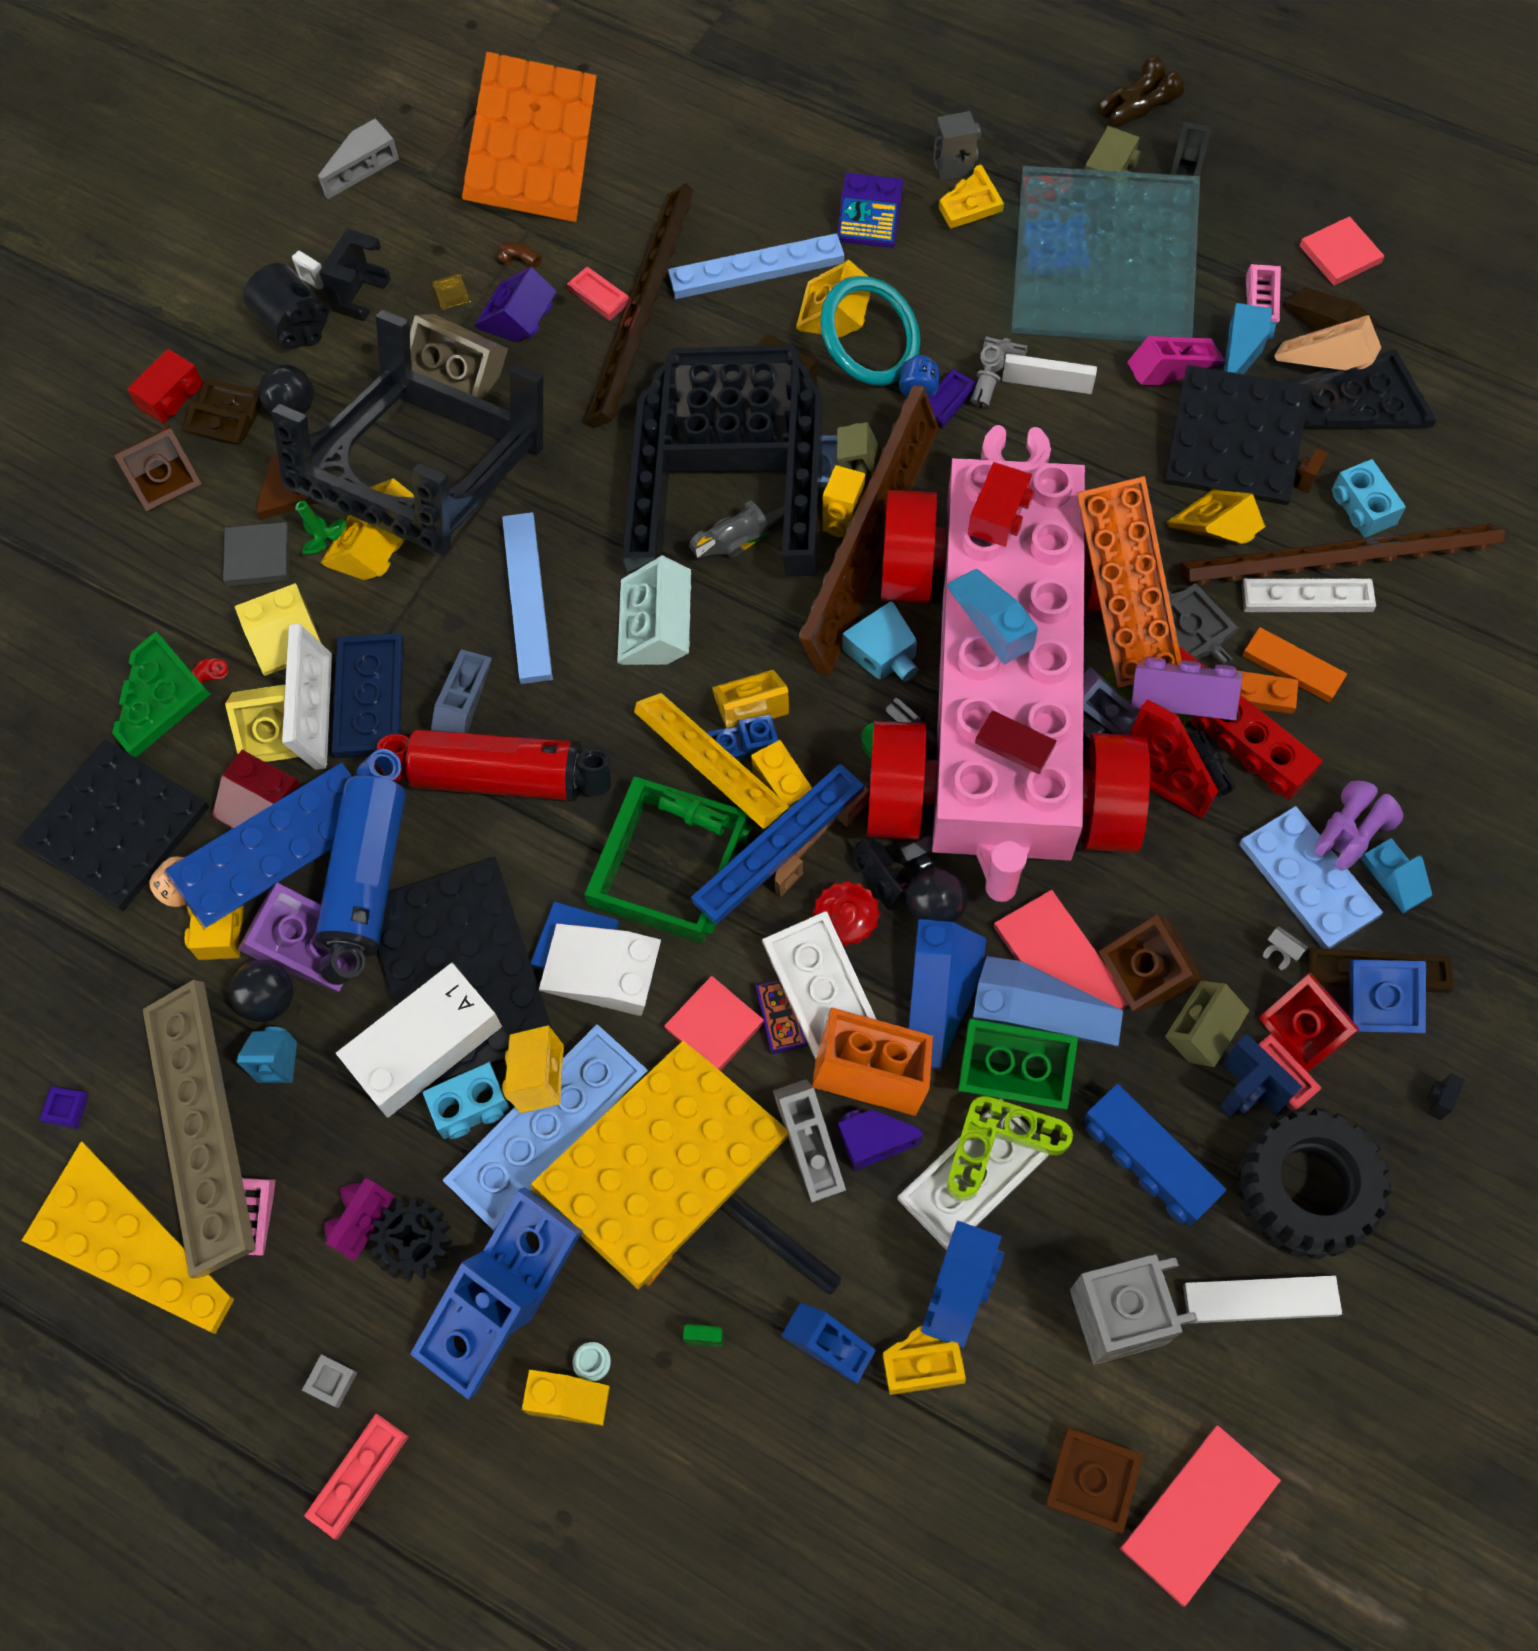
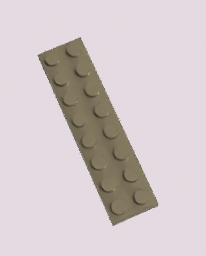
M192 980L145 1007L143 1015L190 1278H201L248 1255L256 1249L205 985L202 981Z

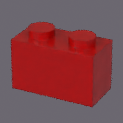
M167 349L127 390L138 409L164 424L171 416L177 413L179 408L192 395L197 393L203 385V381L194 364Z
M993 462L970 514L968 535L1006 547L1011 535L1017 536L1024 518L1020 516L1022 508L1029 509L1035 493V490L1030 488L1032 474Z

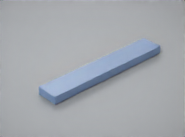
M531 512L502 516L520 683L526 684L553 680L534 514Z

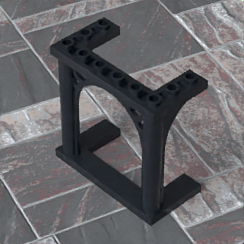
M382 310L376 315L380 376L323 429L309 434L307 415L281 404L272 410L282 486L420 545L427 550L445 556L451 550V535L527 452L538 455L543 449V375L516 364L510 370V411L412 371L409 320ZM399 398L501 440L465 479L451 489H448V475L419 463L412 470L414 497L392 496L368 487L355 476L348 461L350 450L356 440ZM329 471H341L343 474L336 476L329 473Z

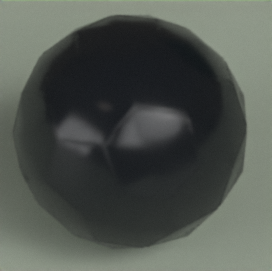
M287 364L277 365L269 369L262 376L258 387L261 403L270 414L279 404L305 414L310 409L314 398V389L310 378L299 368Z
M931 867L921 870L911 879L906 890V904L910 914L917 921L925 919L956 922L962 916L967 906V890L963 880L955 872L943 867Z
M254 960L243 965L233 975L229 986L230 1002L234 1009L243 1018L253 1022H269L280 1017L290 1007L294 994L293 982L287 971L281 965L269 960Z

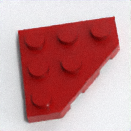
M1147 699L1142 705L1129 735H1140L1147 738L1150 756V790L1203 819L1218 789L1178 715Z

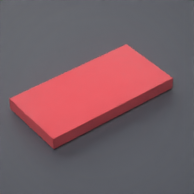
M1053 890L994 923V929L1017 961L1029 964L1121 1010L1129 1007L1109 969Z
M1216 1425L1119 1549L1182 1607H1185L1281 1480L1221 1427Z

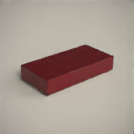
M994 710L989 714L975 740V744L1039 775L1057 743V740Z

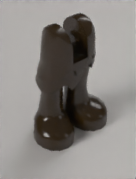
M1152 55L1142 65V77L1127 87H1120L1104 97L1098 105V113L1104 118L1110 116V124L1114 128L1119 127L1133 119L1147 115L1150 108L1172 102L1181 97L1184 93L1183 81L1178 73L1174 71L1165 75L1163 61L1157 55ZM1151 91L1150 93L1141 98V95Z

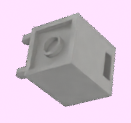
M1157 1254L1080 1275L1071 1287L1070 1293L1093 1365L1166 1346L1183 1332L1181 1325L1198 1320L1195 1312L1177 1316L1162 1271L1178 1267L1177 1258L1159 1261Z

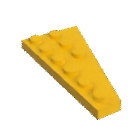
M82 1141L21 1240L216 1334L234 1301L232 1296L211 1274L201 1278H190L184 1246L170 1234L167 1228Z

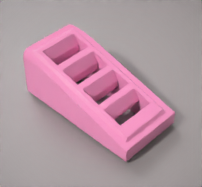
M1251 264L1246 272L1247 305L1272 308L1271 321L1278 324L1280 320L1281 266ZM1257 281L1269 282V285H1258ZM1257 291L1270 292V295L1257 294ZM1257 300L1270 301V305L1257 304Z
M242 1177L244 1192L246 1190H261L260 1197H246L247 1205L259 1206V1212H249L250 1220L258 1222L257 1228L251 1227L253 1236H256V1250L248 1255L262 1256L264 1255L269 1228L275 1179Z

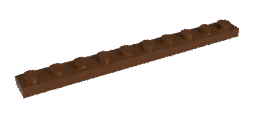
M1489 523L1180 562L1181 575L1192 584L1203 585L1210 583L1211 579L1222 577L1226 581H1235L1242 579V575L1246 574L1267 577L1273 575V571L1285 570L1288 573H1299L1305 571V567L1316 566L1319 569H1330L1336 567V563L1347 562L1350 565H1362L1367 563V559L1378 558L1381 561H1394L1398 559V555L1409 554L1411 557H1425L1429 555L1430 551L1438 550L1442 553L1460 552L1461 547L1469 546L1473 549L1491 548L1493 543L1504 542L1505 530Z

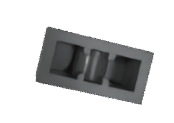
M971 111L937 117L933 161L940 181L969 176L974 173L975 162L979 159L977 141L981 140V129L979 123L974 122Z

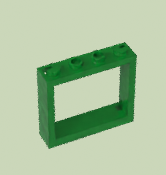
M634 776L584 894L589 908L704 944L707 934L712 935L716 925L703 912H701L699 920L695 924L609 896L608 893L645 804L659 806L661 797L666 799V796L663 795L666 789L692 801L694 799L701 800L703 806L729 816L726 828L733 830L717 873L739 855L742 844H748L753 830V826L749 825V816L741 809Z

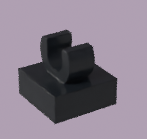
M927 836L895 851L900 864L911 860L917 874L921 870L934 867L927 853L932 850L933 836Z

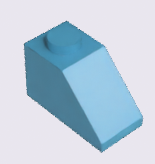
M267 1027L265 1031H253L238 1054L237 1063L257 1083H292L297 1041L286 1029L280 1027Z

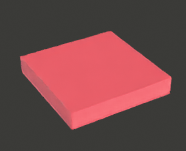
M1350 216L1303 238L1300 243L1302 250L1333 286L1381 264L1384 259V254Z
M711 976L664 1027L680 1043L682 1041L686 1042L721 1071L764 1024V1019Z

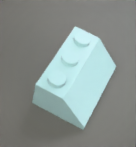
M662 555L621 579L617 663L622 665L669 664L689 653L691 569Z

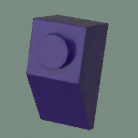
M861 1109L851 1111L844 1115L842 1121L838 1123V1134L854 1172L921 1145L923 1138L919 1128L872 1109L864 1113Z

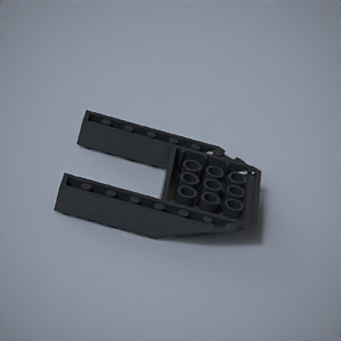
M795 346L672 348L666 357L665 364L653 376V383L647 392H642L637 403L622 557L628 575L662 556L670 471L787 469L782 546L785 575L817 576L822 490L823 399L820 390L813 383L807 367L800 360V355Z

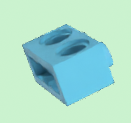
M1373 459L1341 471L1332 488L1336 502L1343 506L1349 515L1352 525L1358 528L1364 538L1397 525L1406 508Z
M490 1062L422 1092L437 1131L443 1139L448 1137L450 1139L460 1138L469 1133L471 1127L482 1122L484 1124L496 1122L504 1116V1112L511 1110ZM482 1091H493V1096L488 1102H476L477 1096ZM459 1105V1111L454 1117H443V1113L448 1106Z

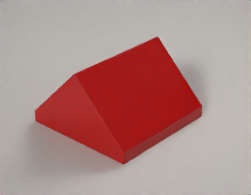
M1311 973L1305 976L1258 1017L1275 1039L1307 1073L1345 1046L1360 1030Z

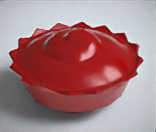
M848 880L842 884L834 883L830 888L823 889L821 896L815 900L816 907L812 912L813 915L816 916L827 911L836 933L844 946L851 943L859 944L863 939L870 937L872 931L878 927L877 919L881 914L878 910V900L873 898L872 891L864 889L861 883L852 884Z

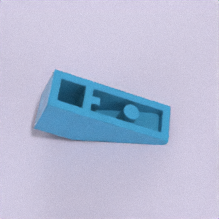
M1236 303L1229 325L1224 371L1245 374L1263 352L1266 341L1273 339L1276 322L1271 321L1272 308Z
M976 568L947 584V588L1004 665L1034 649L1038 631L1036 624L1014 597Z

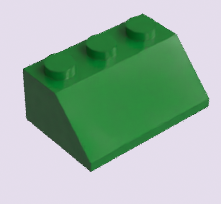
M969 1019L958 1091L1068 1110L1078 1037Z

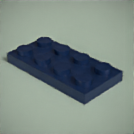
M402 633L337 637L332 754L335 758L370 756L377 750V743L380 739L391 734H401L404 638Z

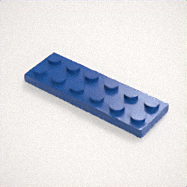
M343 763L338 764L165 869V874L204 930L267 891L276 883L281 882L332 850L344 785L347 779L352 777Z

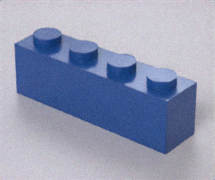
M1118 1083L1085 1115L1082 1122L1086 1125L1085 1130L1089 1136L1098 1143L1103 1142L1113 1152L1111 1154L1113 1159L1123 1169L1128 1170L1130 1168L1140 1178V1186L1153 1197L1157 1195L1167 1205L1166 1210L1176 1222L1180 1224L1185 1223L1190 1228L1227 1191Z

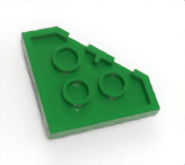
M157 631L131 651L129 664L132 666L129 680H124L119 704L122 706L119 721L114 722L112 734L124 749L135 758L211 695Z

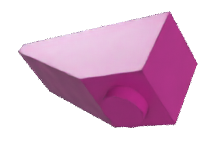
M1148 336L1127 363L1132 369L1135 379L1141 385H1164L1184 378L1187 365L1212 369L1221 366L1225 360L1212 339Z

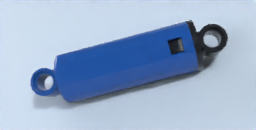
M388 749L376 750L360 763L357 769V776L347 779L343 789L314 938V944L328 952L322 957L320 972L322 977L333 985L344 984L359 976L365 967V957L374 956L378 952L406 798L404 788L393 781L400 774L401 762L398 756ZM374 764L382 768L384 776L377 773ZM338 957L346 961L348 965L347 972L339 968L337 964Z

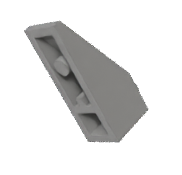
M376 119L351 131L319 173L318 177L327 199L399 160L394 139Z
M805 1079L773 1090L783 1125L787 1130L788 1139L811 1202L845 1191L846 1188L814 1087Z

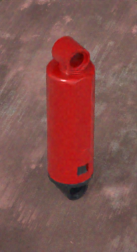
M417 729L413 731L410 738L401 734H391L383 737L377 743V750L388 749L394 752L401 762L400 774L393 781L407 779L408 784L413 789L576 801L579 791L586 795L599 796L605 794L611 787L610 756L607 752L600 749H588L582 752L580 741Z

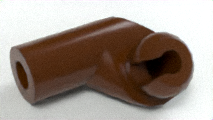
M503 243L499 246L500 251L497 253V259L506 264H510L514 256L531 267L536 268L542 260L540 254L524 244Z

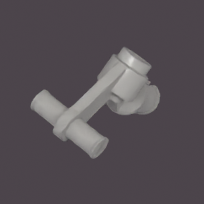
M988 336L985 338L980 355L985 370L977 372L979 379L970 400L972 404L980 407V404L983 403L982 408L989 407L995 385L1001 379L995 372L1003 368L1005 364L1004 357H1006V354L1026 356L1027 345L1013 343L1009 338H1003V340Z

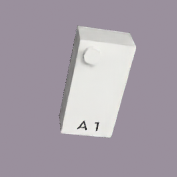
M451 963L341 1048L336 1054L388 1118L502 1026L493 1010L456 966Z

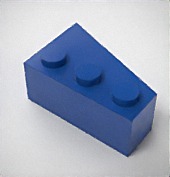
M958 1220L956 1221L921 1329L923 1334L948 1343L953 1341L959 1343V1347H965L980 1302L987 1303L1003 1261L1005 1252L998 1250L1001 1235Z

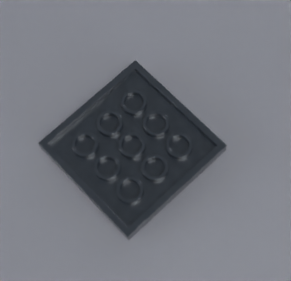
M1187 365L1164 484L1208 492L1222 490L1251 493L1255 500L1288 506L1291 501L1311 386Z
M104 739L17 841L38 857L124 912L151 879L152 874L167 860L210 807L203 799Z

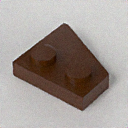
M278 455L272 456L256 508L260 519L296 510L295 506L300 501H306L308 505L318 503L312 498L282 486Z

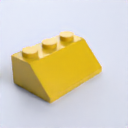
M394 478L370 487L392 496L414 497L413 493ZM349 515L346 519L347 525L344 532L336 541H333L321 564L364 581L377 576L381 577L390 566L388 561L390 556L401 547L404 538H400Z

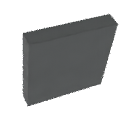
M287 522L225 528L223 582L226 587L289 581L290 528Z

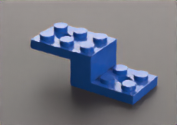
M526 1187L517 1190L484 1251L461 1263L410 1355L465 1398L471 1399L478 1392L510 1334L529 1323L534 1317L583 1230ZM528 1231L534 1232L540 1240L538 1250H534L528 1245L526 1240ZM455 1335L464 1339L467 1346L466 1353H461L455 1348Z

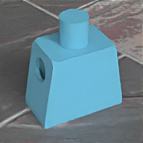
M892 601L843 633L842 650L877 679H884L895 671L906 682L918 672L917 666L911 661L916 656V638Z

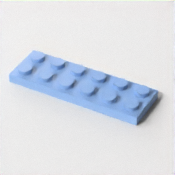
M596 1024L563 1058L560 1104L521 1114L514 1107L443 1179V1182L495 1231L517 1190L526 1187L534 1193L531 1190V1183L648 1074V1070Z

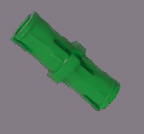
M669 789L664 791L663 795L666 796V799L661 797L658 806L660 810H665L685 819V824L690 826L696 824L719 836L723 834L724 829H722V826L727 827L728 815L703 806L701 800L694 799L692 801Z

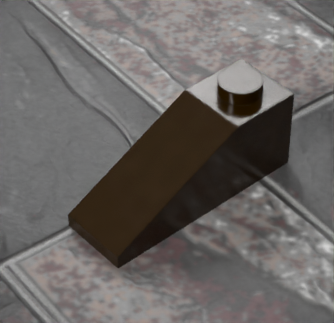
M1307 287L1302 288L1283 303V306L1313 332L1369 315L1374 329L1378 324V321L1357 303Z

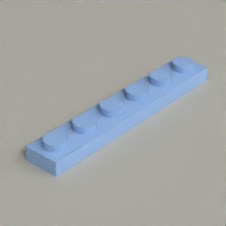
M836 233L668 269V275L674 297L679 299L839 265L844 262V253Z

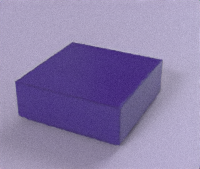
M51 1086L39 1121L44 1124L78 1129L89 1095L83 1091Z

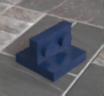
M1246 1034L1222 1063L1240 1083L1232 1090L1219 1109L1230 1119L1238 1110L1244 1115L1260 1100L1276 1116L1303 1086Z

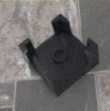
M347 228L319 273L333 312L364 322L370 313L369 309L351 302L363 283L384 289L391 280L388 269L367 262L363 248L371 251L375 249L380 250L379 238Z

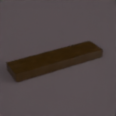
M1308 948L1306 951L1307 975L1311 973L1322 986L1350 987V960L1426 961V992L1450 993L1454 989L1451 956Z

